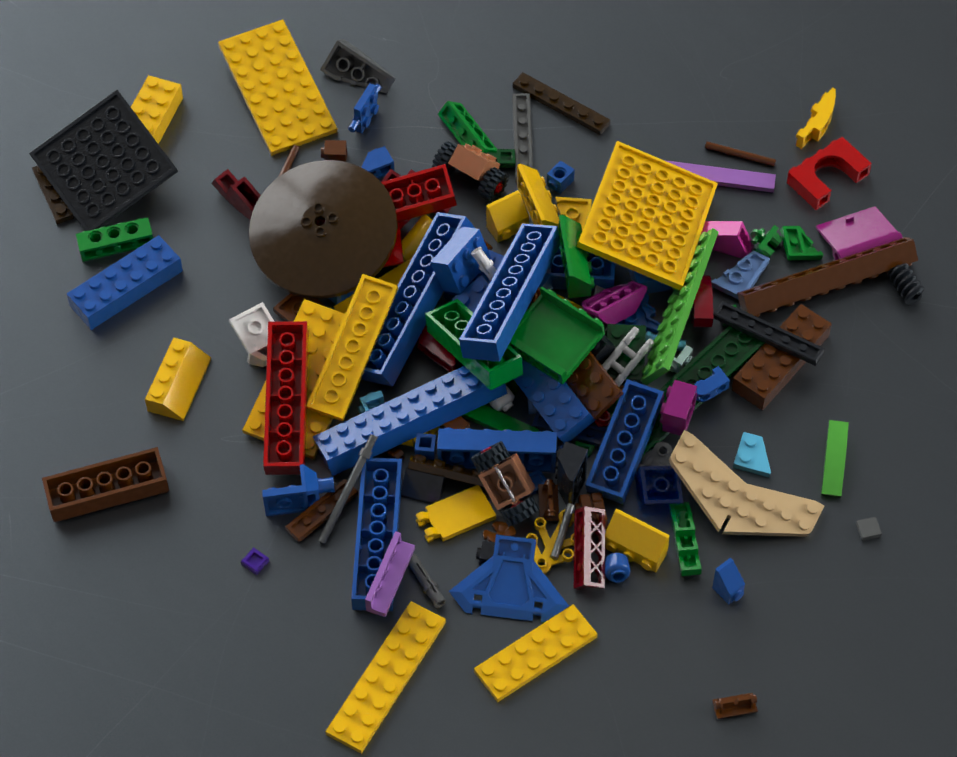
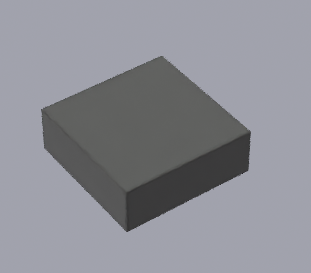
M876 517L856 521L862 541L881 537L882 533Z

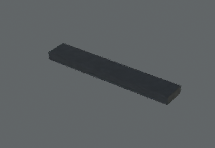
M721 301L713 314V319L814 366L817 365L825 351V348Z

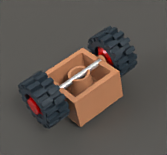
M448 141L444 145L442 144L441 149H438V153L434 156L435 159H433L432 167L446 164L448 175H451L457 168L472 178L481 181V185L478 187V195L491 203L498 200V197L501 196V193L504 192V188L507 186L508 174L498 169L501 164L496 162L497 158L488 153L485 154L481 152L480 148L467 143L465 145H455Z
M502 441L485 448L471 457L478 473L481 472L478 476L496 509L499 510L509 505L501 511L508 527L529 518L539 510L533 496H526L536 488L518 454L510 456Z

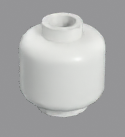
M507 385L508 394L489 402L492 408L497 411L504 410L506 412L514 405L512 401L515 395Z

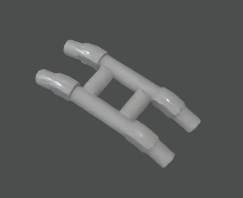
M633 327L602 364L606 371L611 367L619 373L614 380L619 387L654 345V341L648 339L637 353L628 347L630 342L639 333L637 327ZM622 352L631 358V361L625 368L616 362V359Z

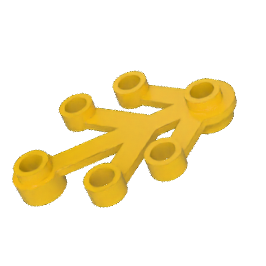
M566 509L559 513V523L551 538L546 529V520L542 517L535 519L534 527L538 530L545 547L542 554L537 545V535L529 533L526 536L529 539H536L534 561L544 574L549 572L551 566L562 562H571L574 559V551L568 548L574 546V533L571 535V538L564 540L561 548L564 550L559 555L558 560L550 557ZM574 513L572 514L569 527L574 523ZM541 522L544 525L538 526L537 523ZM565 554H571L572 556L566 557ZM543 562L545 564L541 566L538 563Z

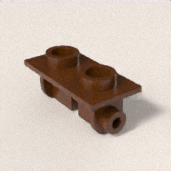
M548 479L544 484H538L539 517L544 518L546 521H559L558 485H555L553 480Z
M753 693L712 699L717 719L758 712L756 706L757 697Z

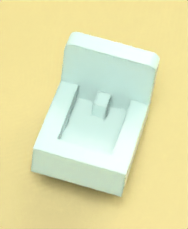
M686 345L677 358L674 357L669 371L678 373L694 358L692 357L693 348Z

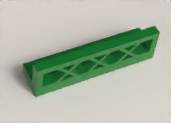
M447 101L439 111L438 116L461 145H465V143L471 146L474 145L480 148L483 153H497V148L461 103Z

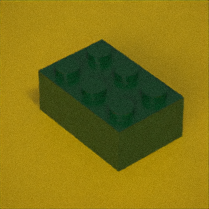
M608 324L607 338L617 347L633 327H637L639 333L628 345L630 349L637 353L645 344L646 326ZM623 352L616 359V362L624 368L631 361V358ZM645 356L621 385H625L627 379L643 384L641 378L644 375L642 370L645 365ZM611 367L607 371L613 380L619 375Z

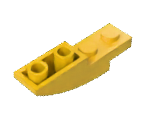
M832 87L828 93L825 92L818 104L815 103L810 111L812 113L811 118L806 126L797 132L796 146L800 149L811 139L818 142L826 132L833 115L836 98L835 88Z

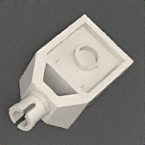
M263 302L229 319V323L248 352L247 362L260 367L267 366L268 322H275Z

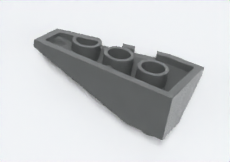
M345 39L336 41L320 69L334 80L348 82L353 85L367 88L369 83L379 84L381 86L379 92L388 93L396 79Z

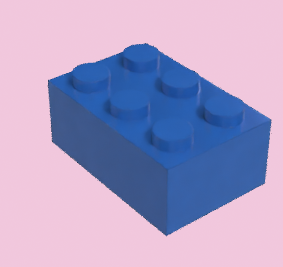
M462 226L431 260L430 263L442 291L461 294L481 271L479 264L471 255V252L476 248L482 247L486 256L491 260L480 229Z

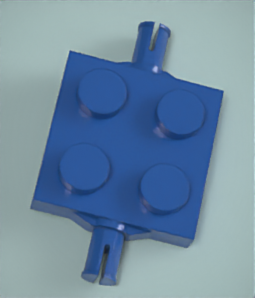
M369 83L354 107V118L348 127L350 132L357 131L362 133L365 127L367 128L370 125L372 116L376 115L379 105H377L378 93L381 90L379 84Z

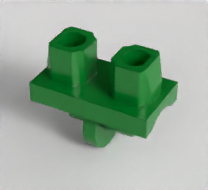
M776 225L766 235L763 228L760 230L754 229L751 232V242L753 244L759 243L754 251L768 258L773 254L774 250L767 245L768 242L776 248L783 240L776 232L779 229Z

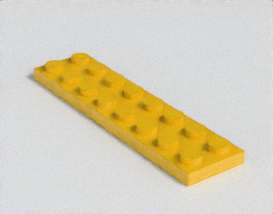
M362 274L306 406L307 410L344 421L398 291V285Z
M410 601L325 731L326 735L362 754L446 624V619Z

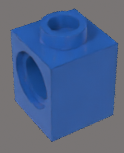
M560 160L547 173L546 185L551 190L561 194L574 181L575 169Z

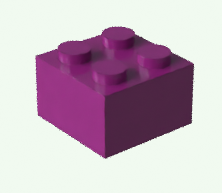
M674 380L673 386L668 387L666 393L667 400L666 403L663 402L660 414H662L660 418L662 431L679 436L682 435L684 430L687 431L696 405L697 386Z

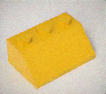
M616 508L605 533V547L610 552L625 554L629 561H634L645 570H651L656 573L667 556L670 535Z

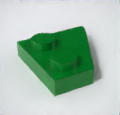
M800 226L781 227L780 232L787 260L822 259L823 253L821 251L818 252L813 247L814 242L805 235Z

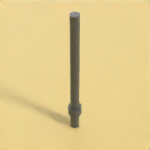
M370 434L364 448H361L358 454L360 457L322 531L319 542L326 543L366 460H369L372 455L371 450L378 437Z

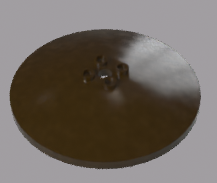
M314 161L290 169L275 179L265 189L252 212L249 225V241L258 267L274 285L299 297L310 299L333 298L356 290L362 274L375 277L381 271L394 249L398 231V220L389 192L373 174L357 165L343 161ZM324 219L325 223L323 225H316L317 220Z

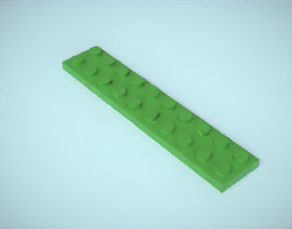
M714 228L700 235L683 288L681 290L673 288V293L668 299L669 304L663 313V321L658 326L659 332L653 340V348L647 356L648 362L642 370L644 375L641 378V382L645 385H648L670 370L719 233Z

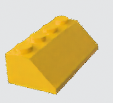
M518 164L517 188L532 223L558 226V209L556 204H552V196L550 191L545 188L544 177H540L538 170Z
M173 337L145 398L147 411L184 421L210 364L211 357L192 342Z

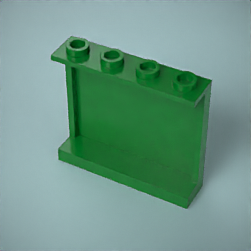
M541 286V295L525 312L509 345L522 356L524 361L563 385L605 335L604 325L598 318L589 316L585 310L574 307L569 300L562 299L551 289L547 290Z

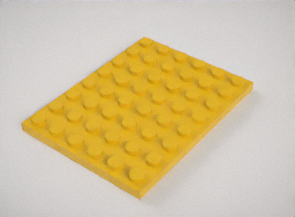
M617 141L576 247L681 290L718 183Z

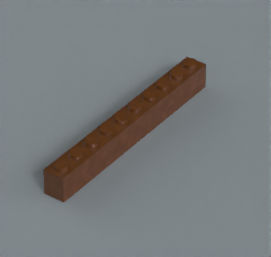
M904 237L738 292L741 310L759 317L760 313L774 312L778 310V307L792 306L796 301H807L811 299V296L825 295L829 293V290L843 289L845 285L861 283L862 279L876 278L880 273H888L895 266L904 263L911 266L913 262L919 261L914 239Z

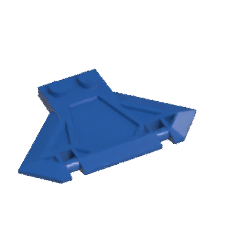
M496 535L493 556L449 590L463 611L472 614L473 608H480V615L533 621V615L541 616V622L545 623L569 606L535 563L536 539ZM475 595H483L482 601L474 600ZM535 602L543 603L542 608L534 607Z

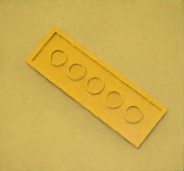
M572 604L476 666L474 673L495 700L499 702L596 639L598 634L575 605Z

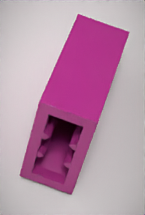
M705 221L701 234L708 232L712 228L719 232L712 250L738 258H744L752 252L754 244L751 242L752 240L743 221Z

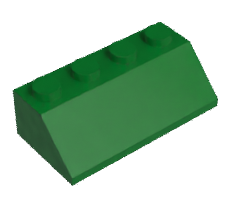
M559 215L560 252L568 298L591 296V288H594V278L590 277L589 274L592 273L591 262H587L589 252L576 247L582 233L581 224L564 215Z

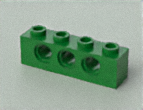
M147 217L77 233L76 238L81 259L84 262L136 250L152 240L153 234Z

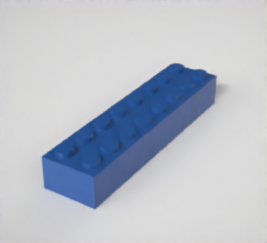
M370 458L366 460L361 470L351 596L352 610H366V596L395 531H399L403 472L402 459ZM394 598L388 611H393Z

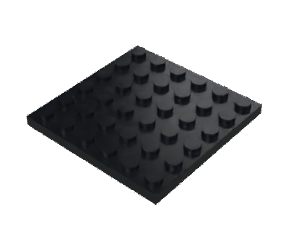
M118 90L29 153L85 231L103 227L178 172L177 168Z

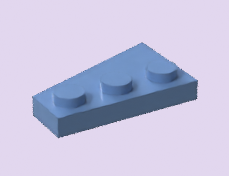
M753 250L738 261L737 265L723 272V275L718 279L712 280V287L738 299V292L753 288L769 264L770 258Z

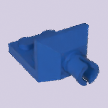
M301 464L302 485H289L283 488L271 487L267 490H262L266 516L304 512L320 499L319 494L335 492L333 477L317 478L315 471Z

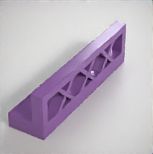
M395 531L365 599L366 611L383 617L387 615L415 550V545L401 541V533Z

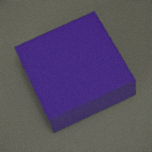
M253 547L241 560V565L257 575L269 562V558Z

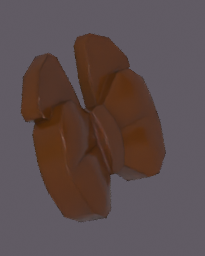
M496 521L492 523L496 533L484 530L482 534L484 540L495 542L496 535L515 537L516 530L513 526L508 527L507 523Z

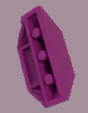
M631 281L628 284L606 288L582 301V308L592 318L601 320L605 326L617 324L636 313L647 292V286Z

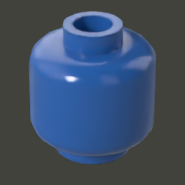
M611 553L606 556V578L615 583H620L627 579L631 572L628 557L622 553Z

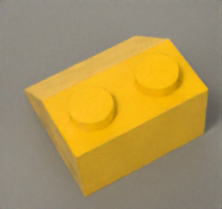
M518 190L486 205V228L497 242L507 240L516 234L522 223L529 224V214Z

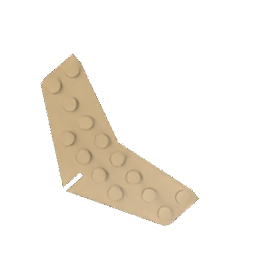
M686 430L683 431L669 458L670 465L718 532L726 517L729 519L722 534L806 537L813 530L824 508L823 504L814 500L745 483L699 439Z

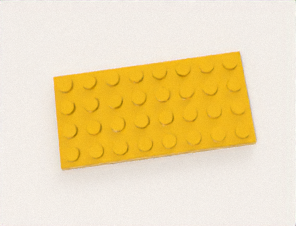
M283 19L218 41V46L271 156L287 151L293 145L301 146L338 132V128Z
M304 299L294 321H307L308 404L345 314ZM266 381L242 430L244 434L263 441ZM307 410L306 457L315 459L318 449L313 436L328 430L333 418Z

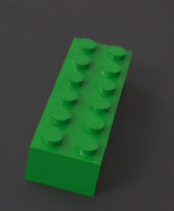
M455 299L425 313L427 332L488 389L493 390L523 375L522 356L510 345L505 350L500 362L462 357L459 338L473 312L460 300Z

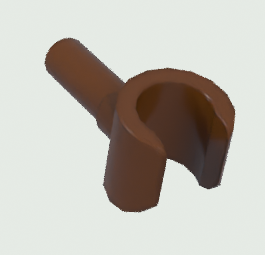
M401 449L396 450L394 453L389 450L383 452L390 456L391 459H405L402 456L404 453Z

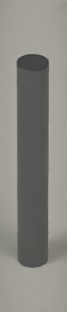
M571 503L567 504L550 556L554 560L559 558L575 505Z

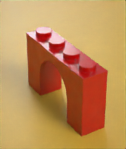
M840 137L837 140H833L824 149H819L812 157L806 158L797 167H792L788 171L787 184L817 210L830 201L832 191L816 176L815 172L818 169L836 167L847 174L855 183H858L870 174L872 163L844 137Z

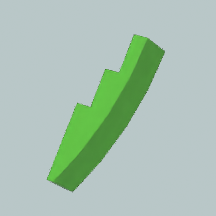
M829 420L821 495L842 496L849 422Z

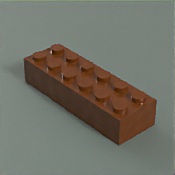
M800 304L779 328L821 346L830 335L832 323ZM765 343L735 375L732 391L763 411L806 362Z
M158 447L42 478L53 522L169 491Z

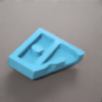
M743 432L733 468L770 477L771 470L763 437Z

